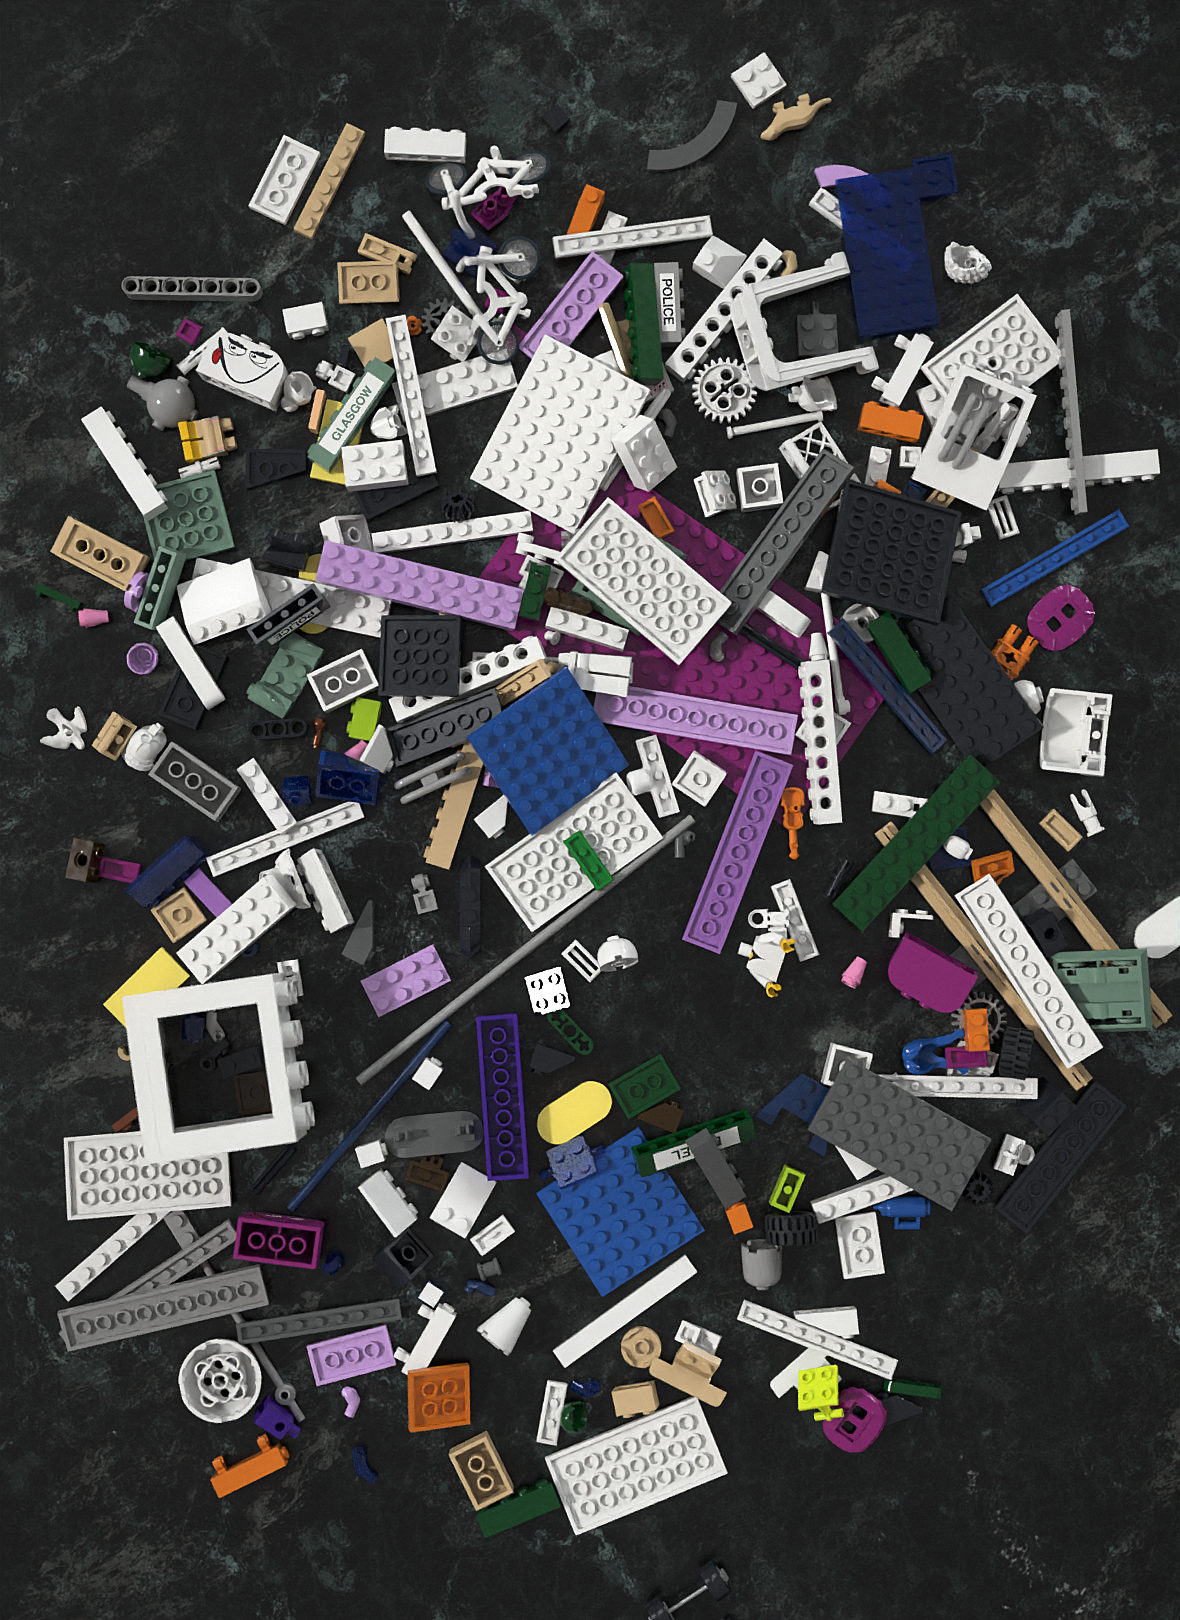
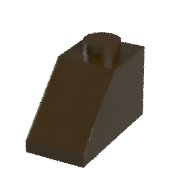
M672 1100L669 1103L664 1101L642 1111L637 1115V1119L675 1133L684 1110L680 1108V1103Z

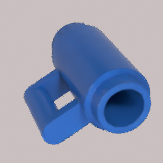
M893 1197L873 1205V1208L878 1209L882 1216L894 1217V1229H919L920 1217L930 1215V1200L924 1197ZM899 1217H916V1221H899Z

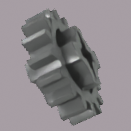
M444 298L443 302L440 303L439 299H436L435 305L431 302L429 303L430 309L424 308L426 315H423L421 318L425 322L422 326L423 329H427V336L431 334L433 336L436 330L430 324L438 328L441 323L440 321L445 317L451 306H455L454 300L447 303V298ZM458 305V306L455 307V308H457L459 311L461 310V306H460V305Z

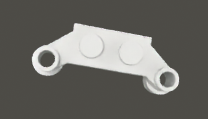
M519 532L517 538L519 542L515 553L527 556L528 552L535 554L534 558L546 561V558L554 559V564L560 565L555 561V558L560 553L559 551L533 544V536Z

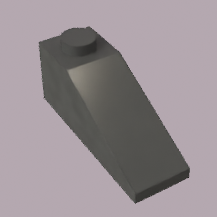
M368 900L342 952V955L362 965H365L366 962L370 963L375 954L372 951L374 948V901Z

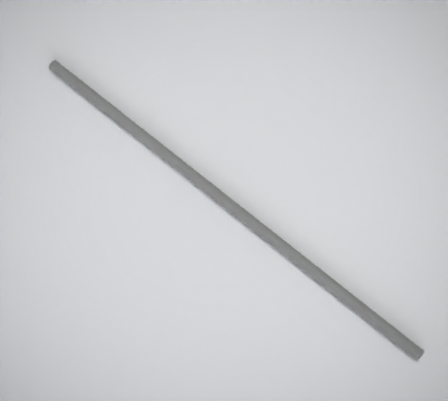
M688 815L662 836L663 839L613 874L614 880L598 892L594 889L359 1074L356 1077L357 1081L361 1085L366 1083L681 833L686 831L696 823L691 815Z

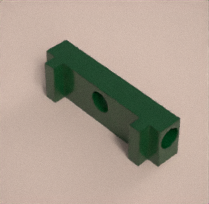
M38 582L34 587V590L37 591V596L43 598L46 595L70 606L68 610L76 613V610L81 611L84 605L82 602Z

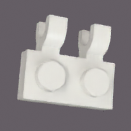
M527 555L519 571V574L524 577L518 588L524 589L525 592L531 562H536L540 566L549 564ZM551 566L546 591L548 587L554 589L558 587L564 571ZM535 573L534 578L542 580L543 574Z

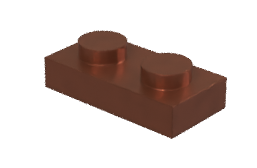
M136 1107L113 1124V1129L116 1132L120 1130L125 1132L134 1125L132 1121L139 1118L138 1108Z

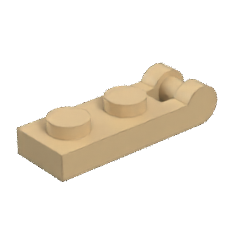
M365 233L358 249V254L375 261H399L400 256L406 258L404 263L398 262V270L407 275H410L411 265L417 258L416 254Z

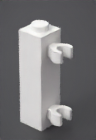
M916 333L912 341H909L906 337L899 334L894 345L906 350L891 380L887 383L876 376L871 387L883 392L879 401L888 406L899 407L933 345L928 336Z
M439 1303L434 1311L422 1304L418 1314L430 1320L411 1354L400 1347L397 1348L393 1357L405 1362L401 1372L408 1375V1370L428 1367L457 1313L454 1312L455 1309L451 1305Z

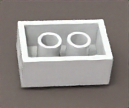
M639 415L611 438L634 486L649 492L677 468L659 428L652 418Z
M402 440L341 447L345 485L348 492L408 485L405 449Z
M362 649L307 674L325 713L356 700L357 697H363L377 690L379 684Z

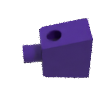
M267 1394L255 1409L254 1423L275 1437L282 1439L287 1434L295 1439L299 1434L301 1428L294 1424L293 1413Z

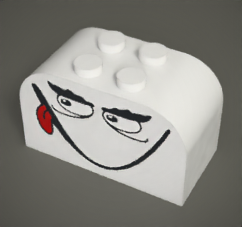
M220 333L214 336L209 341L196 369L202 380L273 411L277 410L284 395V381L288 376V371L281 358L274 351L270 350V346L261 342L258 345L245 335L241 334L239 337L232 333Z

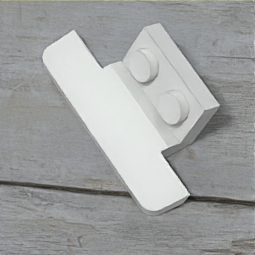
M807 1348L771 1381L770 1386L780 1398L793 1385L798 1389V1371L831 1366L825 1359L827 1355Z

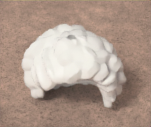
M951 242V245L946 247L944 253L945 269L948 276L954 279L956 283L973 284L988 276L992 266L989 260L986 259V256L981 254L972 245L967 247L959 246L955 242Z

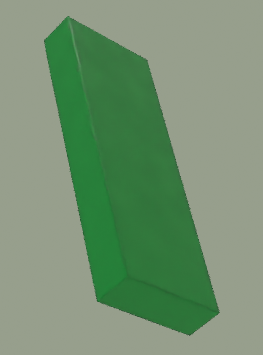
M580 830L563 841L597 892L614 880Z

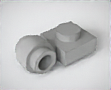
M422 873L415 875V878H411L414 890L418 889L420 892L413 895L418 914L438 909L434 890L426 891L427 887L430 886L428 875H423Z

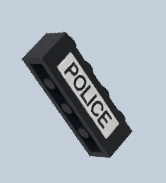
M313 583L246 630L255 644L263 652H266L331 606L322 592Z

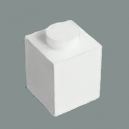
M427 1057L412 1079L430 1090L444 1069L441 1067L442 1063L434 1057L431 1059Z
M380 1139L355 1148L361 1168L385 1161L386 1155H388L386 1144L381 1143Z

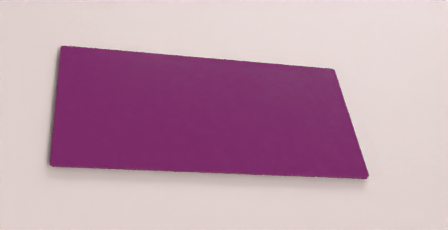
M622 468L606 491L599 489L579 529L583 527L607 497H609L641 526L651 532L637 506L655 496L675 530L674 533L662 540L687 554L688 556L684 562L718 591L722 589L745 557V554L652 489L648 492L635 487L628 472ZM530 511L533 532L524 534L533 536V544L561 552L563 550L561 541L568 540L561 539V531L567 530ZM518 534L507 537L479 576V579L518 588L524 577L519 574V571L527 557L515 553L519 542L517 541ZM528 552L527 554L532 557L535 556V554ZM546 558V561L541 560L564 571L557 588L571 592L578 579L563 566L554 564V559ZM778 578L770 588V591L811 620L809 626L801 637L797 638L757 609L754 610L746 624L805 662L811 661L809 658L811 634L823 633L829 653L823 609ZM544 602L539 621L521 618L518 613L515 629L513 631L503 629L520 642L526 637L537 636L542 643L547 657H559L560 653H570L571 651L632 657V662H634L633 683H629V686L795 714L798 715L795 733L805 720L802 718L804 699H801L800 687H803L802 678H799L798 670L740 633L735 635L717 622L680 665H677L641 633L638 636L631 631L628 633L623 652L560 633L559 642L556 645H552L550 641L545 639V633L547 631H556L546 629L545 625L551 607ZM594 609L586 615V617L624 628ZM833 617V625H836L839 620ZM722 631L729 638L721 645L724 659L721 662H716L710 656L709 644ZM870 642L866 645L891 675L898 680L880 649ZM836 644L843 696L850 703V712L839 716L851 723L836 746L837 762L839 764L884 699ZM829 655V657H827V659L829 660V663H830V675H831V688H832L833 712L836 713V710H835V691H834V684H833V677H832V670H831V662H830V655ZM817 677L814 680L811 679V685L813 687H816L818 685ZM815 696L812 704L815 705L817 701L820 702V699ZM648 731L685 758L689 759L695 750L728 772L721 783L736 794L739 793L756 749ZM794 735L791 755L762 750L756 751L793 765L784 789L796 787L804 792L805 805L801 806L800 810L804 814L812 802L808 796V789L811 788L806 773L807 768H809V761L805 757L807 743ZM822 757L817 760L819 768H823L825 765V760ZM822 777L819 780V786L821 788L826 782V779L824 777ZM779 801L773 820L784 827L783 815L785 810L780 806L781 801Z

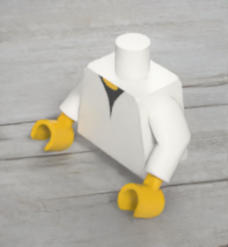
M776 932L756 936L753 946L741 942L738 954L749 957L747 968L758 982L766 988L767 995L770 997L778 996L774 989L776 991L781 990V986L779 984L773 985V982L777 980L785 953L793 951L794 948H791L790 945L795 943L793 938L787 940L786 937Z

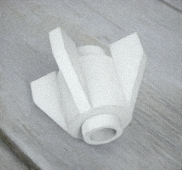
M397 404L390 406L388 409L384 407L377 411L370 424V430L373 435H376L378 438L392 439L408 434V430L401 425L400 418L397 415L399 410Z

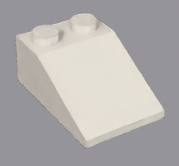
M461 1162L431 1214L430 1219L466 1238L493 1190L496 1181H488L486 1175Z

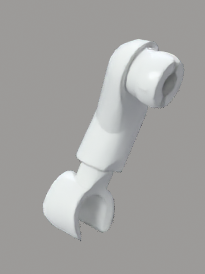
M215 1009L208 1010L206 1028L213 1040L220 1042L225 1038V1033L217 1022V1012H215Z

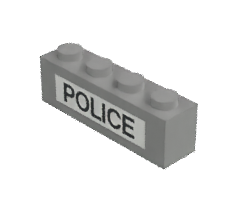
M678 262L654 263L661 347H679L682 340L685 339V328H681V320H684V308H680V301H683L684 296L683 288H679V281H683L682 269H679Z

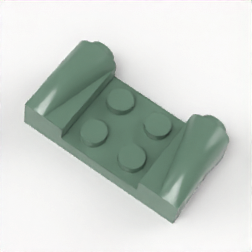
M292 633L279 642L280 648L260 682L252 683L247 690L249 700L281 719H286L309 680L307 674L314 672L326 652L296 633Z

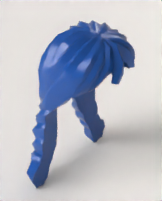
M956 1029L954 1032L946 1035L922 1038L908 1043L902 1053L905 1068L914 1075H923L935 1068H946V1059L938 1057L932 1051L936 1047L950 1044L957 1038L963 1037L965 1035L964 1030ZM969 1068L956 1069L959 1070L962 1074H966L969 1072Z

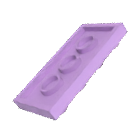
M432 944L362 980L361 983L378 1017L451 981V978Z
M387 1324L307 1345L317 1386L397 1364L395 1357H393L394 1352Z

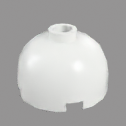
M611 936L607 938V942L603 943L598 950V965L601 971H616L615 967L623 966V969L633 966L638 963L636 948L627 939Z

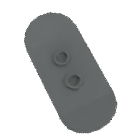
M468 1111L406 1116L395 1119L389 1124L385 1133V1143L391 1154L402 1158L467 1152L475 1149L481 1143L484 1128L478 1116Z

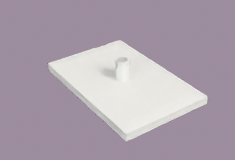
M1016 294L924 364L921 370L945 400L960 363L963 365L966 362L978 366L976 370L984 373L985 369L996 374L995 378L1001 381L1003 378L1015 382L1014 386L1021 389L1022 385L1029 387L1059 364V357H1061V351L1019 295ZM966 376L952 410L959 417L969 394L974 392L977 394V399L968 419L975 422L983 402L990 400L992 405L985 418L986 420L1002 404L1011 401L1016 396Z

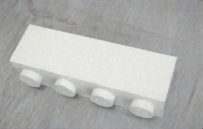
M391 127L390 129H385V158L388 160L453 161L465 163L466 134L460 130L442 132L440 129L422 131L420 128L402 130L400 127Z
M553 607L550 609L545 625L546 629L623 652L629 633L628 629Z

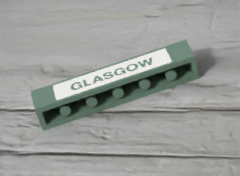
M376 357L373 361L370 360L366 364L363 376L355 380L352 392L345 395L341 402L343 405L339 411L335 410L332 414L329 426H325L319 434L320 439L316 444L313 443L308 450L309 455L307 457L309 460L329 474L342 457L341 447L351 444L397 376L393 368Z

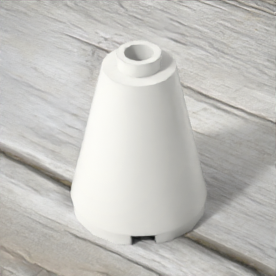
M523 1297L520 1299L514 1298L479 1326L477 1331L482 1333L481 1335L497 1349H501L505 1355L509 1356L531 1312L529 1306L531 1304Z

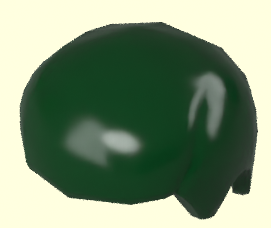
M570 1402L562 1408L560 1422L565 1432L579 1434V1430L587 1426L588 1416L584 1403Z

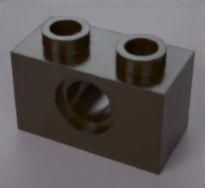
M73 838L65 877L97 883L105 844Z

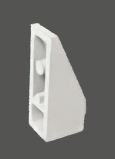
M855 1306L794 1311V1316L797 1320L837 1336H842V1338H853L855 1334H859L857 1309Z

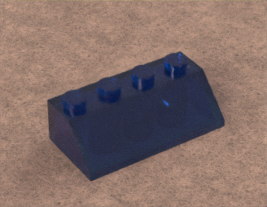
M184 835L130 883L124 891L143 908H153L161 901L159 898L164 893L168 895L176 888L174 885L176 882L185 880L191 874L190 870L194 866L199 867L206 861L204 857L208 853L192 836Z

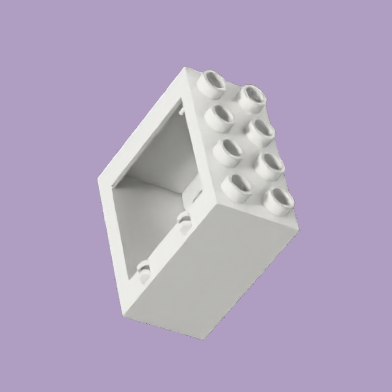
M283 972L122 997L145 1165L296 1142L307 1134L306 1130H309L310 1126L315 1125L312 1102L302 1103L300 1088L309 1085V1075L306 1061L296 1062L294 1047L303 1044V1033L300 1020H290L288 1005L297 1004V991L294 979L283 981ZM257 1003L273 1113L175 1128L160 1018Z

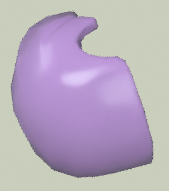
M146 642L137 643L127 654V664L137 674H148L156 667L159 655L153 645Z

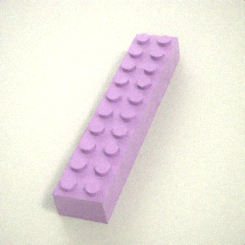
M327 540L324 542L315 583L445 615H460L465 620L510 631L515 629L524 589Z

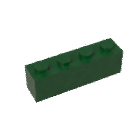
M886 612L868 623L865 627L905 691L910 694L931 681V672L926 665L923 666L919 660L921 657L915 648L912 649L909 645L910 639L905 631L901 632L899 629V621L893 613Z
M541 1479L533 1487H522L516 1491V1494L507 1495L477 1510L476 1518L484 1538L560 1508L561 1500L553 1480Z

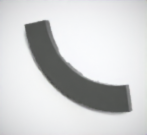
M717 100L716 109L710 122L696 138L673 149L650 150L647 171L668 172L688 167L705 158L721 143L734 119L737 103Z

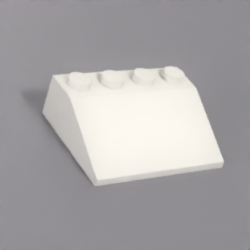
M250 558L177 585L185 625L193 645L255 623L272 612Z
M311 849L297 859L299 864L296 867L301 876L304 875L307 883H305V887L308 893L313 894L316 900L313 904L316 911L322 913L324 919L321 921L325 930L335 933L355 922L322 850Z

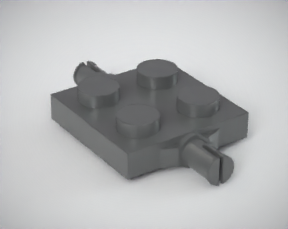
M819 301L811 302V314L797 315L795 317L798 357L815 358L838 353L836 314L824 315L819 313Z

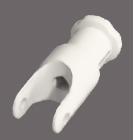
M1082 789V795L1086 802L1085 808L1078 803L1073 794L1070 795V799L1080 821H1083L1088 831L1087 836L1089 837L1105 829L1101 827L1097 819L1096 809L1087 791Z

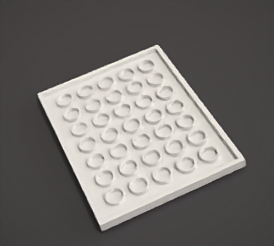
M544 335L470 479L575 534V529H579L618 455L611 438L639 415L651 390L565 344Z

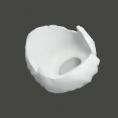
M298 371L291 372L286 377L283 386L284 396L281 399V406L285 411L292 412L298 406L307 404L311 400L312 393L316 390V387L313 386L308 374Z

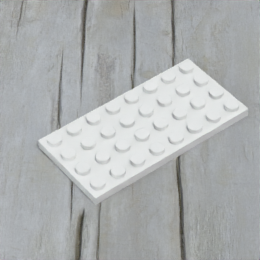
M609 497L555 558V561L677 665L682 663L732 604L731 601Z
M617 773L607 778L595 791L533 836L529 834L485 866L531 932L594 888L591 881L563 843L571 835L579 830L581 831L610 875L663 839Z
M141 1131L64 1138L68 1220L232 1206L229 1152L145 1165Z
M694 1396L545 1457L575 1535L727 1474L726 1467L699 1400Z

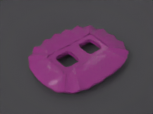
M1069 584L1058 586L1042 597L1030 611L1027 620L1029 632L1042 647L1052 651L1063 650L1078 640L1093 624L1095 616L1093 603L1079 588ZM1066 604H1070L1076 610V614L1071 618H1067L1061 611ZM1051 617H1055L1061 623V627L1055 632L1046 624Z
M855 1387L844 1389L838 1395V1405L829 1406L831 1410L842 1408L844 1417L833 1418L832 1421L823 1420V1430L827 1438L839 1448L850 1453L861 1452L867 1449L879 1436L887 1421V1410L883 1407L880 1400L864 1389H857ZM857 1405L867 1411L865 1418L861 1419L853 1413V1409ZM846 1420L856 1425L857 1429L854 1433L851 1434L842 1428Z

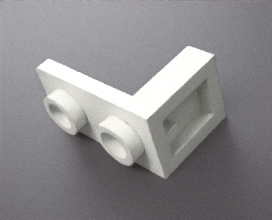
M896 909L895 913H890L889 937L899 938L900 934H903L904 923L900 921L901 917L933 920V915H928V911L916 910V914H908V910Z

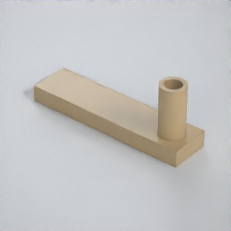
M543 658L539 659L494 687L498 690L502 707L550 678L551 674L558 671L557 663L549 662L545 664Z

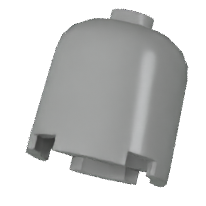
M766 1239L747 1240V1245L741 1243L742 1267L745 1281L752 1286H756L758 1290H767L769 1286L775 1285L780 1280L782 1274V1246L769 1244L766 1242Z

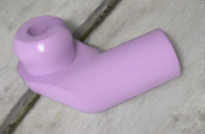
M346 1386L342 1389V1396L345 1397L348 1403L345 1415L354 1418L360 1403V1397L354 1388Z

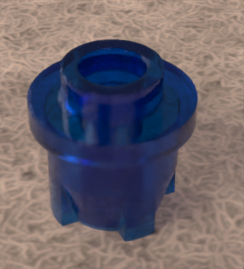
M329 1252L321 1268L326 1274L334 1277L339 1268L344 1267V1258L337 1252Z

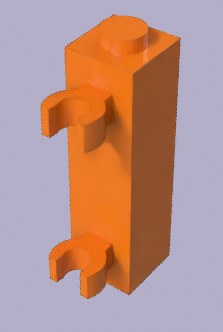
M264 1434L257 1439V1443L262 1451L228 1468L222 1455L215 1458L212 1463L218 1473L214 1474L210 1480L218 1497L221 1498L286 1466L289 1461V1453L286 1447H282L280 1442L271 1446L268 1436Z

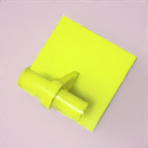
M831 1365L798 1371L799 1411L818 1408L821 1412H814L815 1421H832L833 1418L844 1417L842 1408L831 1410L829 1407L838 1405V1366Z

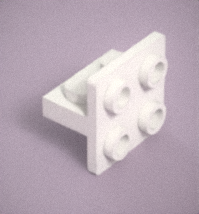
M704 471L701 473L702 476L694 479L705 517H711L725 510L737 508L736 498L732 493L729 484L730 479L726 471Z

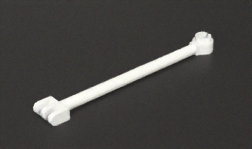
M820 562L815 565L816 578L819 577L820 590L822 588L826 562ZM821 593L827 634L834 626L830 596ZM827 634L835 691L836 714L845 715L847 712H850V703L843 696L837 646Z

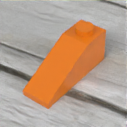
M586 184L567 235L591 232L605 200L604 191Z

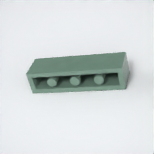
M159 546L134 623L151 630H157L156 626L165 621L187 554L170 547Z

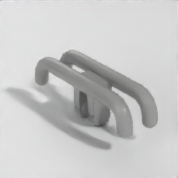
M974 392L969 394L967 402L937 457L940 462L944 461L955 442L960 445L962 444L956 459L952 463L953 469H958L963 463L992 405L990 400L984 401L975 422L968 419L977 399V394Z
M458 752L394 783L395 789H401L419 779L423 784V787L401 797V803L407 804L471 774L472 769L470 767L462 768L445 776L443 768L463 760L465 754Z

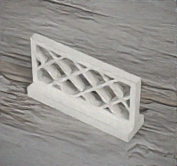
M821 421L794 438L785 441L779 448L799 480L810 467L807 463V457L816 458L818 454L809 452L810 443L821 445L820 452L824 449V446L831 448L834 452L833 455L848 463ZM816 429L820 430L823 435L822 441L811 439L813 431ZM798 440L806 441V451L799 450L795 442ZM855 473L849 479L860 482ZM842 490L839 494V499L833 502L825 513L840 504Z

